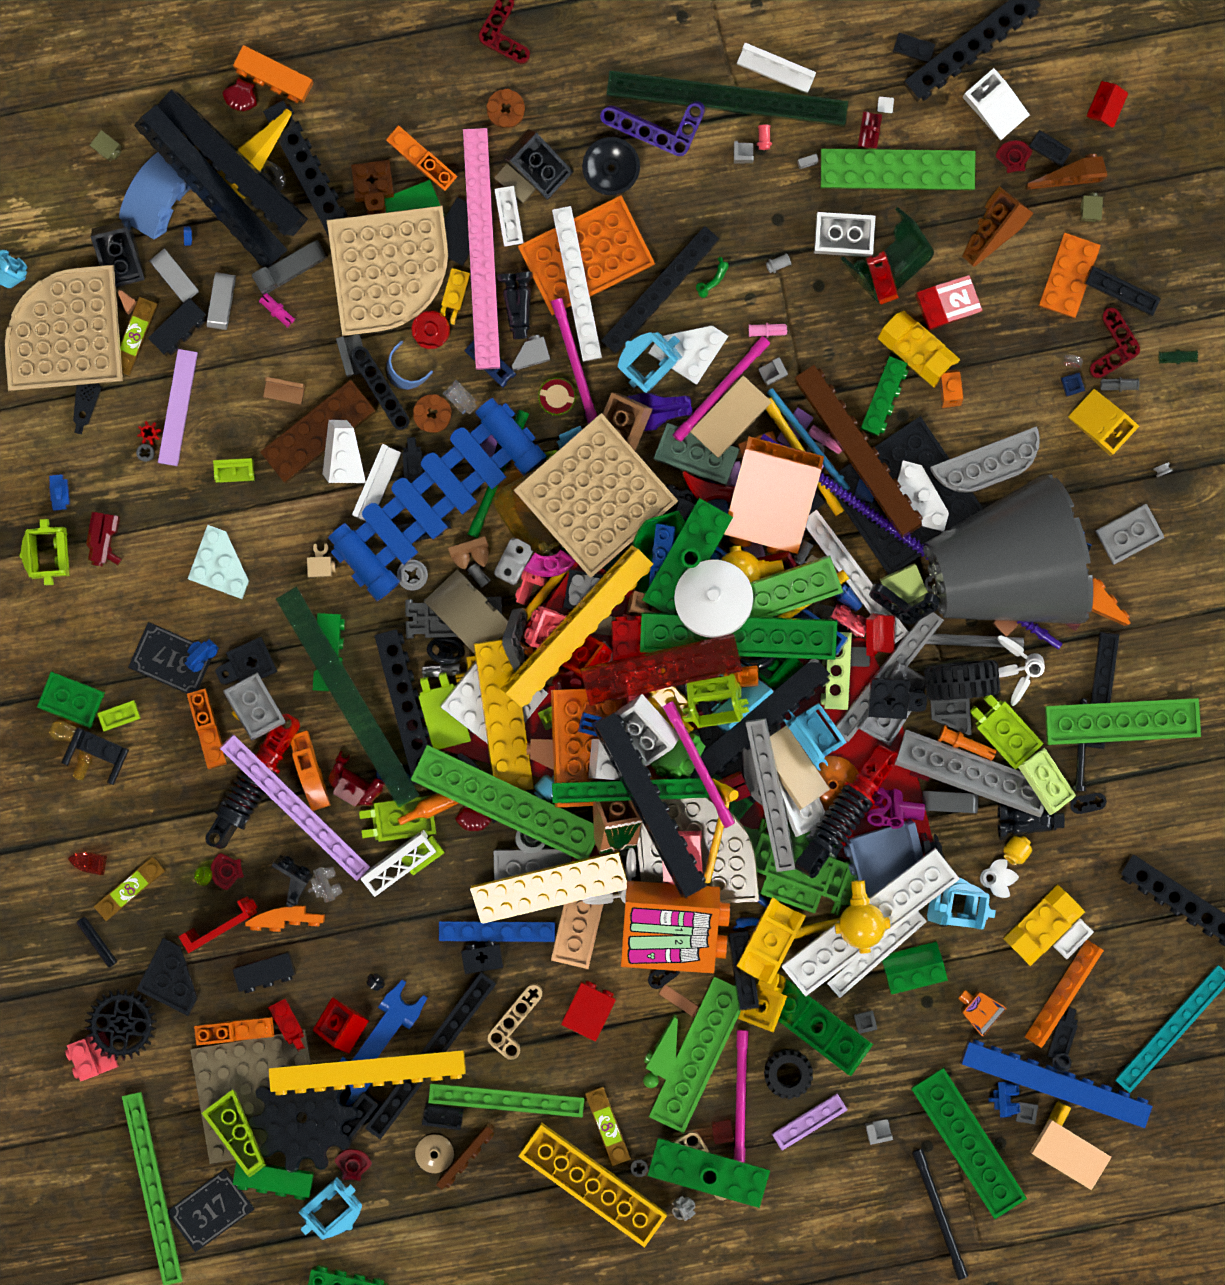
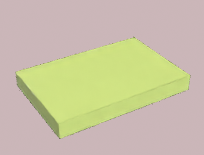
M1045 748L1018 766L1049 815L1054 814L1076 797V794Z

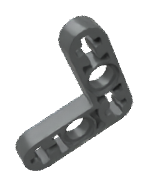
M524 608L512 610L502 639L504 651L514 672L527 660L520 644L527 623V614Z

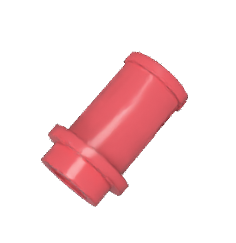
M759 125V142L757 146H759V150H769L770 146H772V142H770V125Z

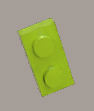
M135 700L97 713L104 732L141 719Z

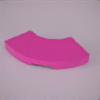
M562 550L552 556H541L534 553L524 570L536 576L553 577L568 571L576 561Z

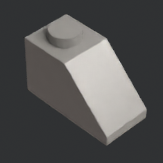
M539 335L528 338L529 341L524 343L512 365L513 371L550 361L544 337L540 338Z

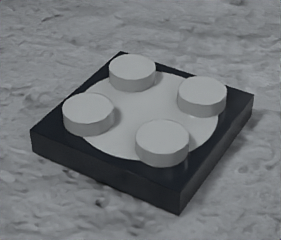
M569 570L563 608L573 610L604 575L595 574L590 578L586 572Z

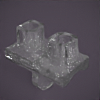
M457 380L453 382L452 386L448 387V390L442 393L462 414L465 412L471 414L477 407L475 404L477 400Z
M321 867L313 870L316 878L310 880L313 887L308 889L309 893L314 891L317 898L323 895L325 903L335 900V897L342 893V889L339 883L330 886L328 879L336 876L333 867Z

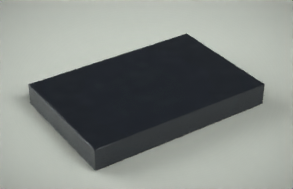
M457 197L444 223L448 259L464 266L470 255L467 202Z

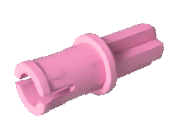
M766 323L765 325H749V337L766 336L768 338V336L787 335L786 324Z
M813 424L808 432L810 437L821 443L822 446L825 445L837 454H840L842 450L834 438L830 436V433L827 434Z

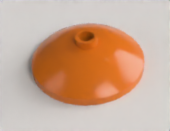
M826 756L824 758L828 766L824 762L819 763L821 771L818 770L828 787L830 782L834 781L836 783V788H830L829 791L819 797L825 811L833 804V800L841 792L844 783H853L856 774H859L852 763L837 756Z

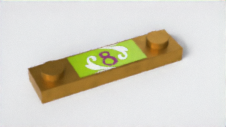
M141 297L137 301L120 344L122 373L128 376L132 372L158 304Z
M154 856L151 857L98 902L94 908L105 921H108L166 870Z
M604 1087L586 1092V1098L612 1166L630 1160V1155Z

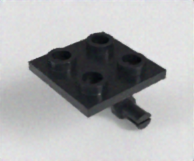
M280 855L272 864V867L291 878L286 905L293 907L298 904L299 897L313 877V874L310 873L311 871L307 867L295 864L294 860L289 856Z

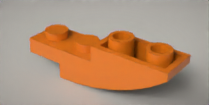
M399 125L386 138V141L442 190L446 191L457 178L450 169L421 146Z
M206 689L188 693L189 705L196 730L198 731L207 768L212 769L227 764L225 754L219 748L223 743Z
M308 731L297 733L291 740L292 756L312 811L331 806L322 772L318 767L310 734Z
M306 905L284 906L253 917L245 922V926H250V930L261 931L262 927H267L269 931L281 932V928L284 929L286 927V921H289V925H300L301 922H308V926H320V923L325 922V914L306 913Z
M272 1017L194 1026L196 1045L274 1037Z

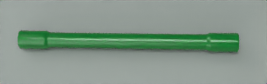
M518 410L514 421L523 430L529 413ZM507 464L500 469L503 473L505 472ZM489 486L487 487L477 514L467 533L468 535L475 538L479 537L498 486L493 490Z

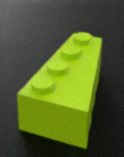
M232 1089L203 1111L202 1115L246 1175L251 1177L266 1165L237 1093Z

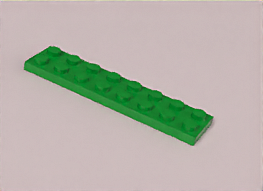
M944 1068L939 1069L911 1087V1090L994 1219L1027 1199Z

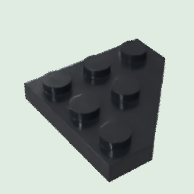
M163 938L137 990L189 1016L198 998L181 946Z

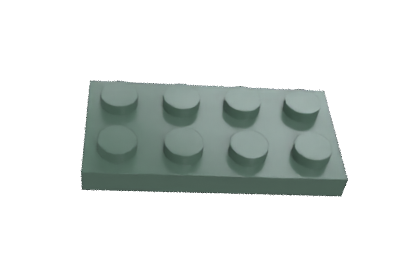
M667 423L654 460L726 486L740 449L730 446L718 459L691 432L682 442L677 441L672 434L679 427Z

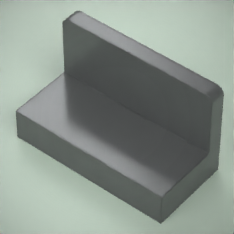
M360 335L336 338L346 376L351 377L361 374L352 359L353 349L358 346L363 347ZM362 350L357 351L355 354V358L359 361L364 360L366 357L365 352Z

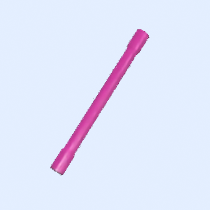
M562 298L551 301L559 323L585 409V416L589 424L598 415L594 409L566 317L567 313Z
M760 337L725 379L672 434L677 441H683L698 421L748 366L770 345V342L765 337Z
M672 701L664 705L663 708L701 778L724 828L735 824L686 730L674 702Z
M737 1030L734 1160L745 1162L748 1030Z

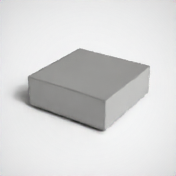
M817 154L798 159L799 169L816 165L818 157Z

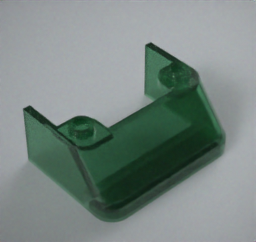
M899 207L895 210L902 221L895 226L893 231L896 240L884 250L897 290L923 268L934 255L933 248L917 223ZM843 256L841 260L850 274L879 303L868 264L864 260L852 264ZM882 262L876 264V267L882 266Z

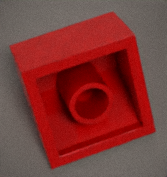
M332 997L313 1031L333 1047L349 1054L369 1020Z

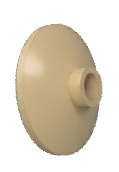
M432 1134L420 1140L416 1147L415 1157L418 1165L423 1170L429 1173H440L451 1165L454 1150L447 1138L438 1134ZM432 1151H436L438 1153V1156L436 1158L431 1157Z

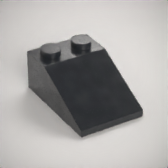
M530 129L503 156L511 167L534 186L547 200L573 173L571 168L537 132Z
M129 219L92 229L90 237L100 266H114L116 287L145 280Z

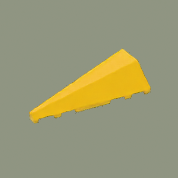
M285 109L281 115L269 122L268 126L256 133L238 149L259 171H261L290 119L292 111ZM216 170L238 196L246 198L238 192L237 189L239 187L235 183L231 184L224 178L226 174L222 170L220 172Z

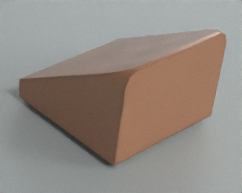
M119 290L118 294L125 311L130 315L137 302Z
M995 620L992 623L1005 637L1019 625L1017 621Z

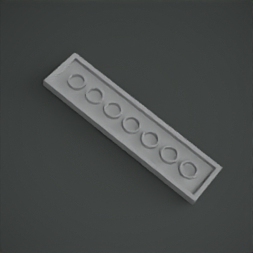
M905 730L895 765L1041 817L1044 806L1021 771Z

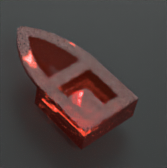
M81 852L68 858L70 863L78 870L96 875H104L107 859L105 855Z

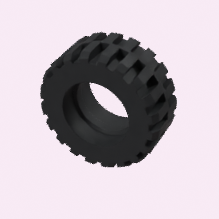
M995 660L932 665L926 667L924 671L926 694L928 699L932 701L990 696L998 694L1000 691L998 663Z

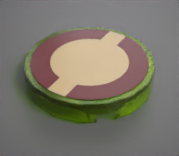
M554 377L546 380L541 385L538 391V401L546 413L552 416H561L573 408L576 402V392L574 386L568 380Z

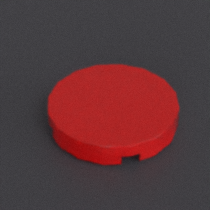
M425 311L419 314L414 319L411 327L413 338L421 347L426 349H436L444 345L450 335V325L446 317L437 311Z

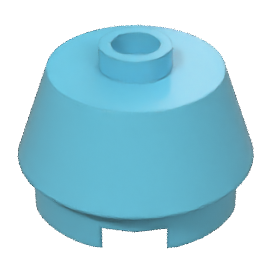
M0 250V285L12 288L26 279V274L28 273L26 269L28 267L19 257L14 259L8 255L9 251Z

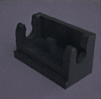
M926 832L920 833L923 855L925 856L936 848L945 859L938 836L934 834V842H930L927 840Z
M425 1104L422 1125L461 1130L464 1109Z

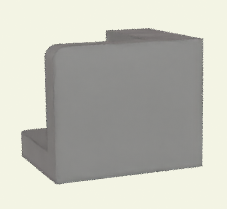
M734 141V163H753V143H738V141Z
M780 357L759 368L766 386L788 375Z
M887 1119L865 1123L870 1145L893 1140Z

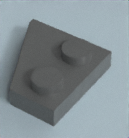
M969 698L941 701L930 700L931 720L964 734L971 735Z

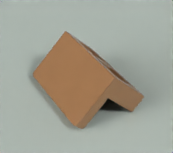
M265 377L264 398L302 405L305 390L304 384Z

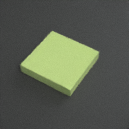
M915 563L880 579L882 585L886 586L907 603L928 593Z

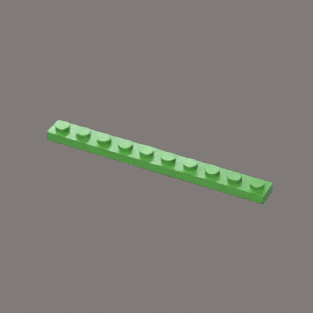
M142 1092L122 1096L162 1283L163 1285L179 1283L183 1281L143 1095Z

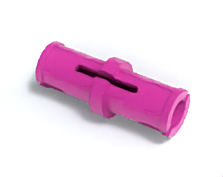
M268 293L263 295L264 298L262 297L259 303L271 312V316L278 318L288 328L290 322L293 323L295 318L284 310V306L281 303L278 304Z

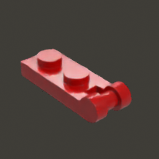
M885 251L880 252L878 256L867 257L866 260L879 303L882 305L899 298ZM882 262V266L876 267V264Z

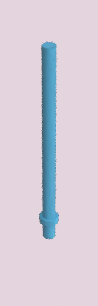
M773 388L770 389L767 394L773 399L814 454L824 456L823 465L834 479L833 482H837L839 486L842 485L843 490L847 489L848 491L850 487L845 482V477L838 473Z

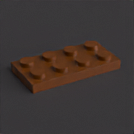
M490 1122L483 1127L438 1179L436 1186L441 1190L444 1187L449 1188L455 1181L456 1173L459 1172L461 1174L466 1169L469 1158L474 1159L481 1151L480 1146L483 1142L487 1144L493 1138L494 1126Z

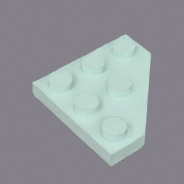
M207 525L188 579L243 599L249 580L226 531Z

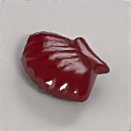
M238 77L235 84L227 87L222 92L226 104L234 110L245 112L257 106L253 92L254 83L246 82Z
M1009 141L999 148L996 158L1006 166L1007 173L1025 171L1024 165L1031 156L1032 149L1022 141Z
M466 806L455 817L456 822L464 830L468 831L483 830L492 821L490 817Z
M222 853L218 854L211 864V876L214 883L228 890L238 878H243L241 859L233 860Z
M347 1149L335 1158V1163L343 1173L342 1180L361 1181V1175L372 1165L371 1159L367 1154L357 1149Z

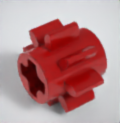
M145 421L144 427L138 426L141 433L137 437L144 438L142 440L143 444L149 441L153 445V440H160L157 435L161 430L155 429V422L150 426ZM151 428H152V431H151V432L153 433V436H152V437H151V436H148V437H147V434L145 433V431H146V430H149V431H150Z

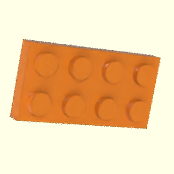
M1064 232L1038 306L1076 318L1087 286L1084 284V281L1091 266H1094L1101 245Z

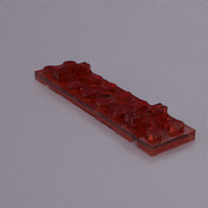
M734 634L580 668L589 706L605 703L606 700L610 699L614 701L642 693L719 677L720 674L727 673L728 675L742 671ZM664 668L665 672L659 673L658 670Z

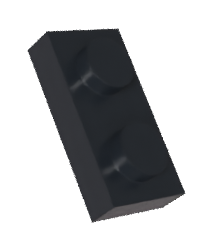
M898 33L893 52L928 63L931 60L935 44Z

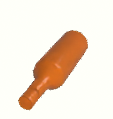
M436 793L421 800L413 811L397 820L401 826L416 818L427 819L459 803Z

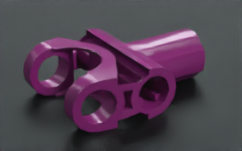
M879 788L878 792L874 793L880 795L872 797L875 801L874 805L880 808L868 812L867 819L870 824L879 827L882 825L890 826L892 829H898L904 825V818L923 821L925 804L904 802L903 793L898 789L890 791ZM883 799H887L886 806L882 804ZM877 815L880 816V818L873 819L872 816Z

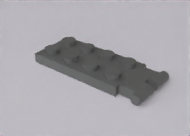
M485 597L487 599L485 603L489 602L502 615V598ZM405 600V616L413 617V621H406V638H414V634H425V638L458 637L425 603H413V600Z

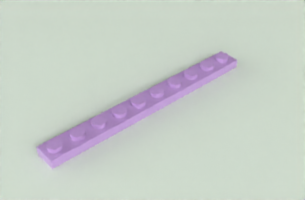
M234 734L219 747L356 881L370 868L362 858Z

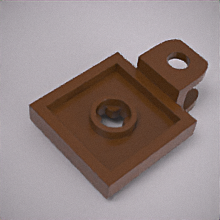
M390 160L351 165L355 201H365L368 215L386 213L385 198L394 197ZM370 178L378 179L375 181V184H371L368 181ZM373 210H380L378 213L373 212Z

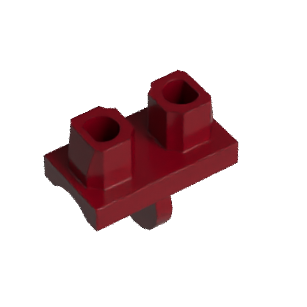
M863 111L857 147L877 150L882 114Z

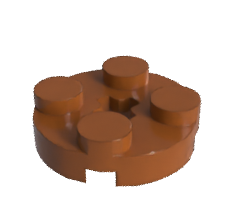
M510 89L499 90L489 98L487 114L495 126L513 128L524 117V101L517 92ZM503 104L511 106L509 108L510 113L501 112Z
M437 394L426 395L420 398L414 406V421L423 431L438 433L447 428L450 423L451 407L443 397ZM429 409L438 411L435 419L427 417Z

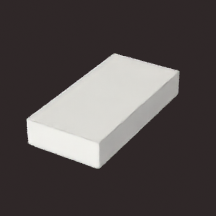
M1079 918L1055 942L1053 947L1064 958L1068 959L1092 935L1093 931Z

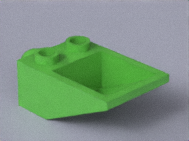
M673 1014L653 1052L649 1050L644 1059L646 1069L651 1071V1073L646 1074L643 1078V1083L647 1088H654L658 1085V1076L667 1079L676 1063L678 1018L675 1014Z

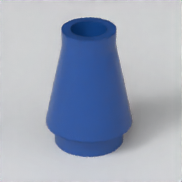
M843 584V593L835 595L836 600L855 612L858 611L863 603L850 586Z

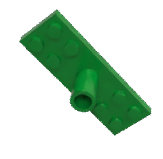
M699 498L643 596L642 601L663 613L677 614L674 596L679 579L689 568L698 566L702 561L710 560L733 517ZM687 552H690L694 557L692 564L686 563L684 560Z
M786 979L782 994L786 995L787 998L778 1021L847 1075L852 1076L873 1046V1043L810 995L805 997L794 983Z
M658 1138L647 1176L760 1208L770 1170ZM706 1171H713L715 1175L711 1179L703 1177Z

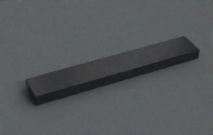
M1099 632L1090 704L1111 703L1119 634ZM1105 742L1086 743L1085 747L1104 749Z

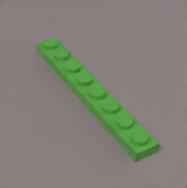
M430 1083L428 1103L583 1118L584 1097Z

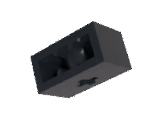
M495 941L485 942L482 947H476V944L467 945L465 950L461 951L465 974L504 967L500 944H495ZM480 952L487 955L484 962H481V959H477Z

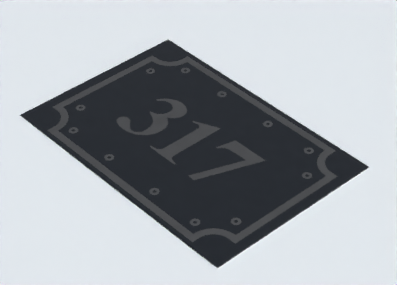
M148 622L128 668L188 694L198 691L212 658H209L204 663L200 671L193 672L185 665V662L187 661L186 658L190 655L187 651L194 642Z
M224 1169L169 1209L168 1214L193 1250L197 1252L255 1209L244 1193L237 1189L236 1185H233V1178Z

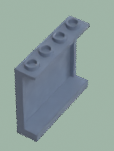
M911 819L905 820L904 825L898 829L886 826L848 838L846 846H844L846 857H849L851 862L848 865L850 873L854 875L855 881L865 880L866 894L869 898L924 857L915 822Z

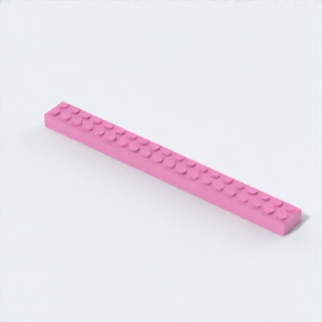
M487 128L463 129L476 370L500 369Z

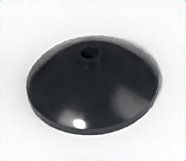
M615 137L603 138L593 143L586 151L582 163L583 175L589 186L598 193L619 195L629 190L635 184L640 172V160L637 152L628 142ZM610 165L615 167V170L612 172L607 169Z

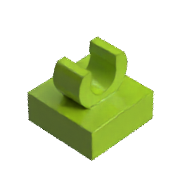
M551 706L538 713L546 730L552 728Z

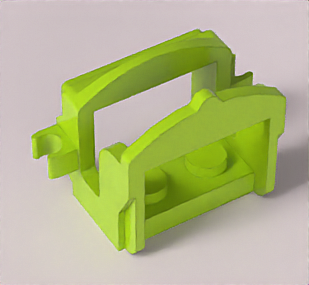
M40 519V528L27 529L25 531L19 556L22 558L24 568L29 577L32 579L44 578V585H54L53 577L70 576L67 530L65 527H50L49 519ZM56 534V537L53 538V543L58 553V556H55V567L59 568V570L39 572L36 535Z
M733 672L730 673V676L699 681L688 680L687 697L689 708L682 709L684 714H688V716L683 717L684 722L693 721L697 728L740 722L743 718V713L749 712L748 707H743L749 704L748 700L738 699L741 698V687ZM731 698L734 710L699 716L695 705H698L700 701L722 702L725 699Z

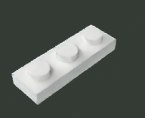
M514 186L495 189L504 246L523 244Z

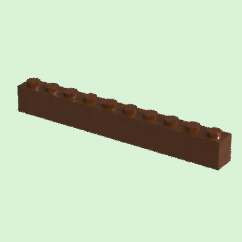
M815 365L811 366L795 377V383L903 539L922 526L921 520L923 518L917 509L913 510L910 505L912 502L908 495L902 494L900 491L901 485L897 479L891 478L889 475L890 469L886 463L880 462L878 459L880 455L875 447L869 446L867 435L863 430L861 432L858 430L856 419L853 415L849 416L847 414L845 403L842 399L838 400L834 395L836 391L831 384L828 385L824 380L826 376L820 368L817 369Z

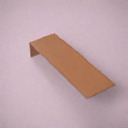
M664 985L659 992V995L693 1018L699 1010L697 1005L667 985Z

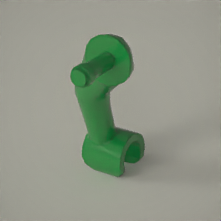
M718 257L720 264L714 278L707 284L698 283L696 285V290L701 298L707 297L708 291L722 281L729 267L727 262H723L722 257Z

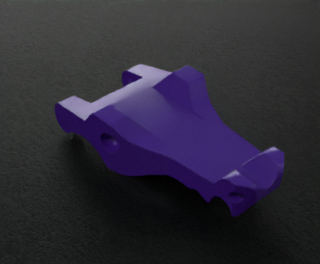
M648 392L628 396L652 408L644 431L657 430L661 424L669 419L688 416L692 413L689 396L661 397Z

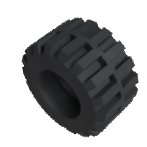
M781 1049V1051L773 1053L774 1055L768 1058V1062L764 1067V1077L768 1088L773 1094L783 1099L798 1098L801 1094H805L813 1080V1069L807 1057L793 1049ZM793 1063L799 1068L800 1077L794 1084L784 1085L778 1080L777 1070L782 1064Z

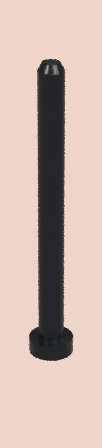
M1081 698L1080 704L1088 703L1086 698ZM1078 743L1076 786H1073V791H1086V786H1083L1086 743Z

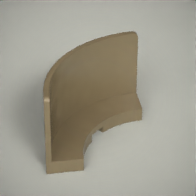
M458 570L449 576L424 601L474 654V643L500 639L504 635L508 621L489 602L485 603L487 599Z

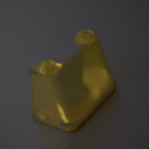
M536 470L504 486L493 497V505L512 536L530 545L533 552L529 561L534 553L546 556L562 546L514 491L517 486Z

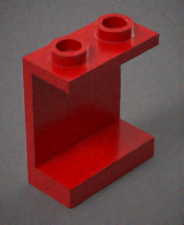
M586 980L585 983L581 981L561 1025L596 1042L616 998L613 997L614 993L606 989L602 992L596 989V984Z

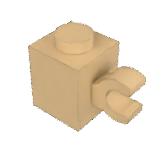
M314 544L315 557L307 558L308 577H333L332 572H336L335 561H332V557H324L329 549L328 544H324L323 551H318L317 544Z

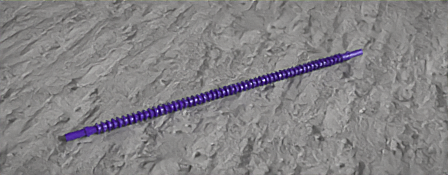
M765 434L760 438L761 440L778 444ZM820 473L818 482H821V486L825 485V489L829 488L830 492H835L834 495H839V499L843 498L844 502H849L848 505L852 504L853 509L857 508L858 512L862 511V515L866 514V517H870L871 521H876V525L880 524V528L885 527V531H890L889 534L893 533L894 537H899V541L903 540V544L907 543L908 547H913L912 550L916 549L917 553H921L922 557L925 556L923 552L924 543L920 544V540L916 541L915 537H910L911 534L902 539L892 523L888 521V518H883L884 515H879V511L875 512L874 508L870 509V505L866 506L865 502H861L860 498L856 499V495L852 496V493H848L847 489H842V485L838 486L837 482L833 483V479H828L829 476L825 477L824 473ZM1017 621V624L1021 623V627L1025 626L1026 630L1030 629V633L1034 632L1040 640H1045L1059 650L1063 643L1048 634V630L1038 627V623Z

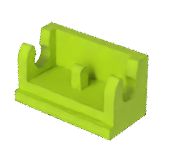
M254 459L213 460L214 480H216V483L255 481Z
M433 836L428 838V841L435 848L436 852L409 871L411 874L415 875L445 853ZM423 842L417 846L416 854L425 855L430 850ZM405 855L401 861L404 865L410 866L413 863V856Z

